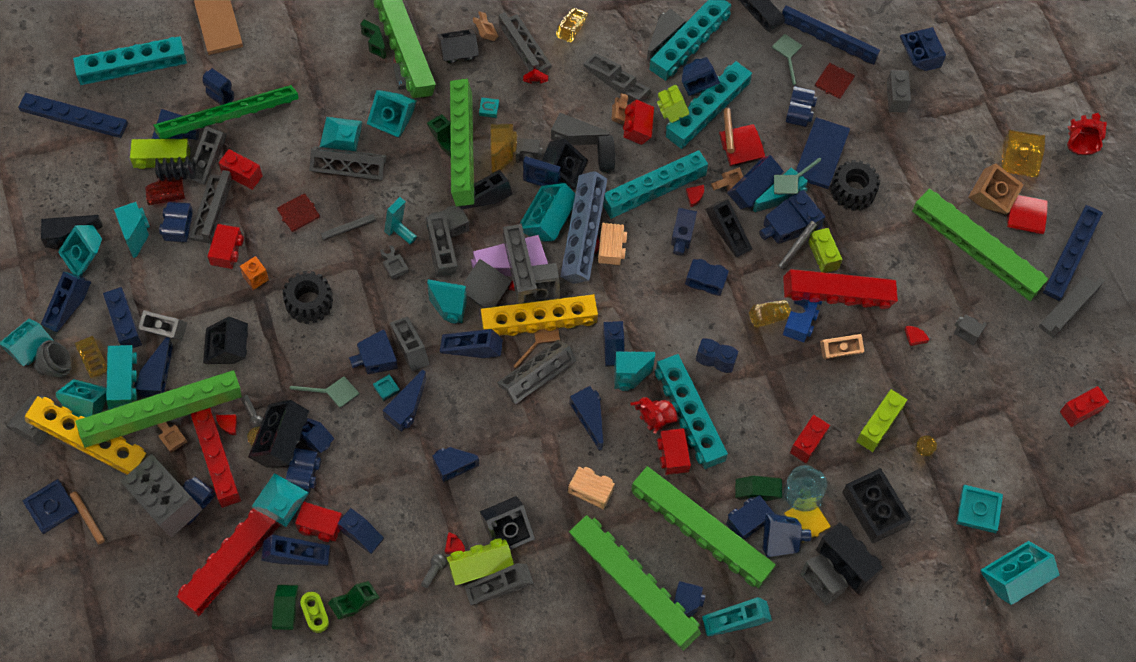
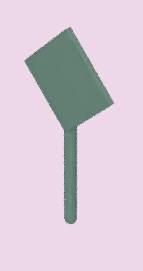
M784 34L771 48L788 59L792 84L796 85L791 57L803 45Z
M821 158L815 160L797 175H774V194H798V178L819 163Z
M345 376L327 389L299 386L289 387L291 390L327 393L339 408L360 394Z

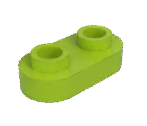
M307 592L300 601L303 613L310 630L315 633H321L329 625L328 616L319 594ZM314 601L315 605L313 607H309V602ZM321 620L322 624L317 626L315 622Z

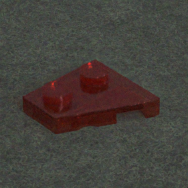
M173 177L172 181H168L167 178L165 181H160L159 179L157 182L145 187L148 206L185 199L182 177L180 180H175Z

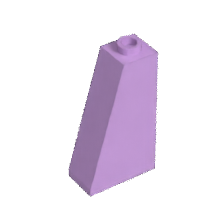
M539 235L525 238L531 266L548 264ZM504 244L473 251V259H471L472 268L481 259L503 275L512 276Z

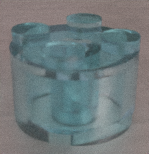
M801 465L794 468L789 474L784 488L785 499L791 508L797 511H812L819 507L827 489L826 477L820 470L818 471L810 465Z

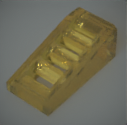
M573 7L557 26L556 36L565 41L572 42L587 19L588 13Z
M787 300L753 305L749 315L754 326L761 327L788 319L791 309Z
M93 335L74 343L90 378L107 372V365ZM93 345V348L86 350L84 352L82 351V349ZM96 351L97 354L85 358V355ZM99 358V361L88 364L89 361ZM102 364V368L91 371V368Z

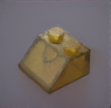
M491 124L492 173L499 169L502 170L513 160V152H516L517 131H513V124Z
M1009 130L1003 141L1002 168L1008 173L1038 177L1045 150V135Z

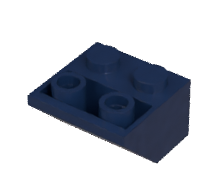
M933 27L900 35V39L913 66L924 71L942 67L946 54Z

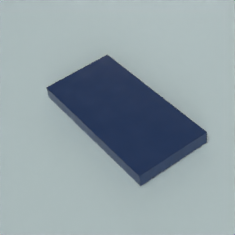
M816 117L796 169L800 173L815 160L821 158L819 163L802 175L808 180L807 183L829 189L850 128Z

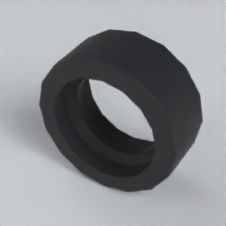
M612 135L598 136L597 154L600 171L615 169V145Z

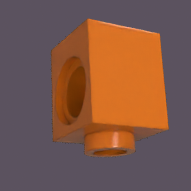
M256 256L240 265L244 279L253 290L269 280L265 267Z

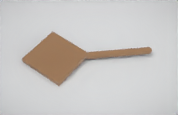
M558 327L553 331L542 329L535 332V343L516 362L514 368H517L538 344L560 340Z

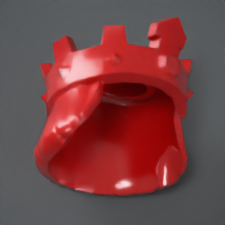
M1099 113L1092 114V119H1087L1086 115H1082L1081 120L1075 121V119H1072L1070 121L1071 126H1068L1070 138L1067 147L1071 152L1079 155H1090L1101 150L1103 147L1101 136L1104 124L1099 122L1101 118Z
M643 397L639 401L630 402L631 406H635L636 410H640V419L644 420L648 425L647 428L650 431L654 428V434L659 429L662 430L665 424L678 420L674 406L667 400L652 402L649 398Z

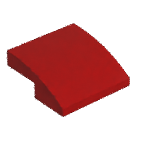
M754 124L732 129L734 153L731 154L727 152L725 131L719 132L729 166L766 157Z
M1018 195L1007 214V227L1044 234L1047 219V200Z

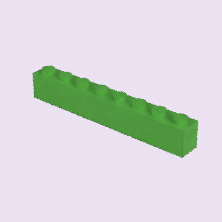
M374 0V7L378 9L380 22H383L385 35L389 37L390 48L394 50L396 63H399L401 76L406 81L407 91L410 92L412 98L432 96L436 84L403 1Z
M468 79L450 81L451 193L456 206L474 204L472 91Z
M928 189L915 203L912 210L913 213L1027 300L1031 301L1045 286L1048 278L1043 272L1035 269L1027 260L1022 259L1011 248L1003 245L998 238L990 235L982 226L977 225L967 215L957 210L953 204L941 198L938 193Z
M233 370L91 415L75 422L84 448L241 398L242 395Z
M648 466L632 483L631 490L635 497L645 500L653 511H659L664 515L666 521L670 524H676L684 535L694 538L701 548H707L712 552L716 560L725 562L733 573H739L743 576L746 583L750 586H756L759 589L773 572L776 564Z
M586 515L569 531L573 539L684 651L701 635L698 628L700 624L692 616L688 618L684 614L686 610L678 602L674 604L669 599L672 596L665 588L660 590L655 585L657 583L656 579L650 573L646 575L642 571V565L636 559L632 561L628 557L629 552L622 545L618 547L614 543L616 539L608 531L604 533L600 529L602 525L595 518L591 520Z

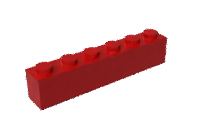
M790 269L783 276L784 297L792 298L795 301L806 299L810 302L827 301L828 304L845 303L847 306L855 304L862 305L863 307L878 306L880 309H888L898 301L896 280L794 269Z
M211 407L191 413L221 507L241 502Z
M253 508L249 512L248 518L236 526L231 537L223 540L221 548L208 557L207 563L202 569L199 568L195 571L192 580L179 589L176 597L180 603L199 617L263 546V541L270 537L281 524Z

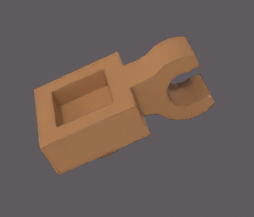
M479 11L480 19L473 17V22L479 30V35L484 39L495 41L499 36L493 24L488 22L487 15L484 12Z
M621 93L620 98L616 97L615 104L612 105V121L622 125L625 123V108L627 107L628 95Z
M740 167L723 173L722 180L711 183L713 191L725 186L727 191H729L743 177Z
M166 422L157 424L162 432L159 438L170 453L187 443L186 438L176 425L170 428Z

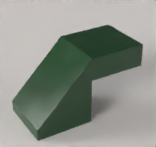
M364 19L360 24L361 34L370 38L368 41L369 52L385 59V45L379 26Z
M441 114L427 122V126L441 149L451 158V122Z
M763 476L738 478L735 485V498L743 500L760 495L765 502L781 499L782 479Z
M367 581L355 584L347 594L332 598L328 604L339 620L353 616L380 597L370 582Z
M277 585L274 596L272 629L293 630L296 620L298 585Z

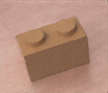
M995 163L983 170L969 198L984 209L1008 214L1024 184Z

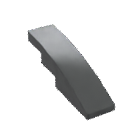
M594 53L583 63L584 67L620 94L628 95V99L632 101L637 99L643 102L651 94L650 88L638 83L635 76L622 71L621 65L597 53Z

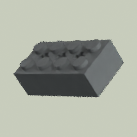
M152 454L121 480L122 484L171 538L203 510Z

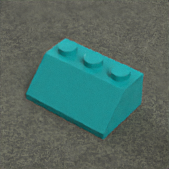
M566 183L540 187L520 222L524 234L530 237L539 235L542 242L554 241L558 237L559 231L566 223L567 217L573 209L575 193Z
M132 345L108 346L106 396L108 410L137 400L136 388H133V382H137V371L133 370V364H137V352H133Z
M1030 541L981 569L982 575L997 596L1010 605L1059 576L1054 555Z

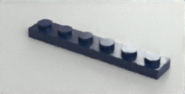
M787 5L784 7L782 14L785 24L791 25L819 40H823L833 47L842 49L865 62L874 65L877 61L880 49Z
M25 93L18 106L21 112L122 138L128 125L126 119Z
M1085 205L1044 288V294L1058 301L1062 299L1103 212Z

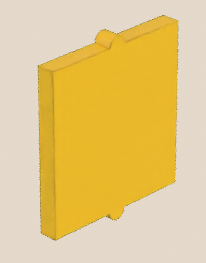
M813 498L801 504L797 503L795 507L784 512L785 516L798 519L802 529H810L811 538L814 536L818 537L820 533L831 527Z

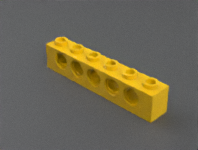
M593 294L481 309L483 330L493 329L499 336H514L524 332L535 333L542 329L553 331L557 327L569 329L578 325L591 326L597 323L598 312ZM579 311L581 314L576 315L573 312ZM557 313H559V314H562L563 316H561V317H556V316H554V315L557 314ZM537 316H542V317H544V318H543V319H536L535 317H537ZM522 318L525 321L518 322L517 319ZM499 321H505L506 323H505V324H498L497 322H499Z
M37 396L25 415V422L126 475L146 458V453L142 447L126 443V439L121 436L106 441L111 445L107 449L101 448L99 446L100 443L84 448L75 421L85 417L73 415L70 409L54 405V402L47 397L41 398ZM48 413H53L56 415V418L54 420H47L45 416ZM65 423H72L74 428L66 430L63 425ZM126 451L129 455L126 458H120L117 453Z

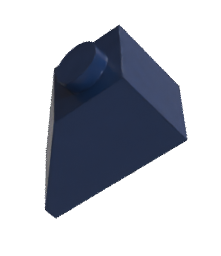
M623 321L603 323L605 367L615 365L616 352H624Z
M307 418V422L300 434V440L314 451L321 453L327 450L334 437L321 422Z
M452 447L442 448L432 455L433 463L443 483L479 466L477 455Z
M352 508L338 522L340 532L370 554L384 540V537Z
M679 581L674 604L678 602L686 610L684 614L687 617L697 613L699 606L703 607L705 595L702 594L703 587Z

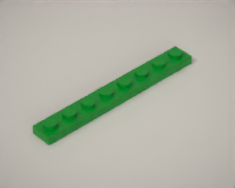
M292 85L154 124V131L160 139H168L174 135L185 134L194 129L205 128V126L215 123H223L225 120L240 118L242 115L257 113L266 108H274L280 104L291 103L299 99L298 92Z

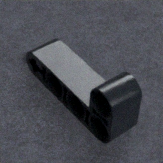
M739 0L766 31L770 32L784 24L783 14L770 0Z

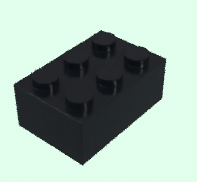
M292 400L268 404L248 457L266 468L288 465L294 457L293 452L296 444L300 441V434L307 422L309 410Z
M881 468L846 484L842 492L872 544L907 528L912 520Z
M839 522L821 538L816 551L825 558H828L832 562L834 570L838 574L843 575L848 585L857 594H860L877 578L883 566L876 556H872L867 551L865 544L857 540L846 525L843 526Z

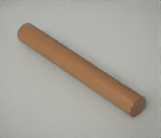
M725 108L723 112L727 152L731 154L734 153L731 110Z
M77 491L72 492L70 497L98 544L104 543L105 539L79 494Z

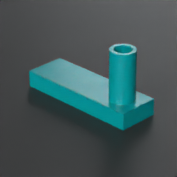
M399 197L387 209L384 232L389 236L395 232L411 245L417 236L402 224L406 201Z

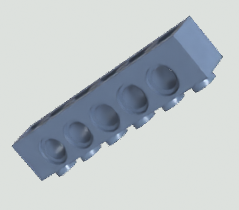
M596 171L579 175L560 275L561 278L572 284L589 281L607 184V178Z

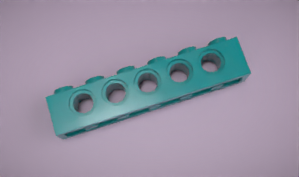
M708 0L650 59L649 70L665 81L670 76L673 77L677 73L678 68L686 64L689 56L695 54L699 46L708 41L712 32H716L721 23L729 19L731 4L726 0Z
M181 36L73 58L76 76L80 85L187 64Z
M737 61L732 65H728L723 74L718 76L720 84L703 90L698 98H694L690 102L688 107L689 115L683 118L679 117V120L667 124L666 138L683 149L750 84L752 72Z
M698 150L605 192L603 208L610 219L706 176L708 163Z
M679 354L657 361L656 369L654 370L656 378L661 380L663 392L666 397L669 396L680 418L679 425L681 429L684 428L690 447H694L696 451L695 457L698 464H702L705 470L725 462L728 453ZM673 376L676 377L678 380L672 381L669 379V377ZM678 393H683V394H685L686 396H685V397H679L677 394H678ZM690 409L694 413L688 414L685 412V410ZM699 426L702 430L696 431L693 427ZM708 443L711 447L704 448L701 444Z

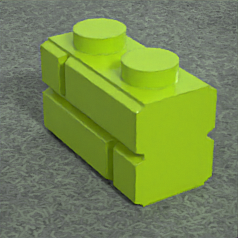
M673 85L668 90L665 89L658 93L660 100L657 101V104L664 119L668 118L673 123L679 120V117L683 118L689 115L688 107L678 86Z
M829 228L812 232L808 243L820 271L828 273L838 270L842 257Z

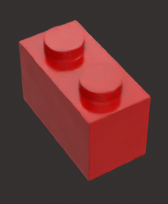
M636 99L625 108L626 116L623 125V138L642 145L652 138L654 107Z
M230 149L218 162L221 173L223 170L230 171L232 180L251 190L254 189L263 177L259 164Z
M217 224L207 256L210 265L233 269L234 262L237 263L239 258V246H242L244 236L241 234L239 227Z
M1097 386L1067 402L1060 413L1070 427H1073L1101 412L1109 403V400Z
M813 414L793 444L790 454L807 464L827 434L830 424Z
M684 428L661 431L660 437L657 438V448L662 452L660 466L661 469H665V475L689 472L691 464Z
M303 502L295 526L302 535L310 536L311 534L318 536V539L324 542H329V540L335 542L340 531L338 522L343 515L337 511Z

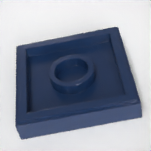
M525 156L523 161V180L539 186L560 184L561 167Z
M59 479L22 500L42 534L79 513Z

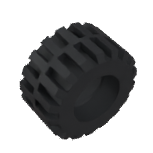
M852 160L851 163L847 161L844 162V165L841 164L838 170H836L831 184L833 199L838 200L837 204L839 206L844 205L843 208H851L852 211H855L856 208L863 210V207H869L870 203H873L880 185V180H878L879 174L875 173L876 169L874 167L870 168L868 163L863 164V161L856 162V160ZM847 182H857L862 185L863 189H854Z
M303 271V274L296 273L295 278L290 277L288 279L289 283H285L283 300L286 310L292 319L296 318L297 322L300 323L304 321L305 324H309V321L317 323V319L323 320L324 315L330 313L329 309H332L333 306L332 292L327 279H323L321 274L316 275L313 271L308 274L307 271ZM308 292L318 295L315 300L308 303L298 300L301 295Z

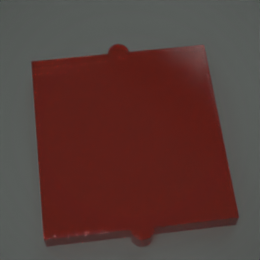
M829 62L814 86L825 91L826 94H831L841 99L855 78V75Z
M305 193L277 207L283 223L287 224L291 232L320 218L314 203H311Z

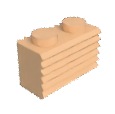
M602 223L598 263L620 265L621 259H625L626 248H622V243H626L627 232H624L623 224Z
M861 334L820 341L822 357L825 360L862 354L864 352Z
M578 467L568 486V493L604 509L614 490L615 483L607 476L600 477L594 474L595 472L588 467H584V469Z

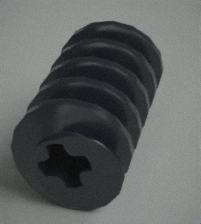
M186 156L185 162H182L181 157H178L177 162L171 157L170 163L167 162L166 158H163L162 163L156 158L155 173L157 179L165 181L167 178L168 181H172L173 177L175 180H180L182 177L183 180H187L188 175L190 179H195L196 164L194 157L190 161L188 156Z

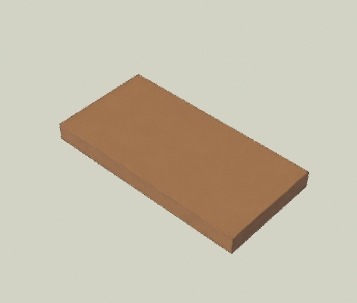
M194 0L208 55L243 47L230 0Z

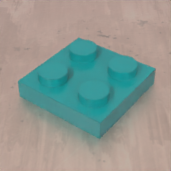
M963 485L956 524L996 533L999 526L1003 494Z

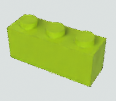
M132 139L130 160L133 168H155L156 158L159 159L160 163H162L163 158H166L167 162L170 163L171 157L174 158L175 162H177L178 157H181L182 162H185L186 156L190 160V146L187 139Z
M891 389L861 431L856 442L874 452L904 408L907 399Z
M505 539L492 540L490 544L485 546L475 545L469 551H456L451 553V556L446 557L455 586L491 575L514 565L509 545Z

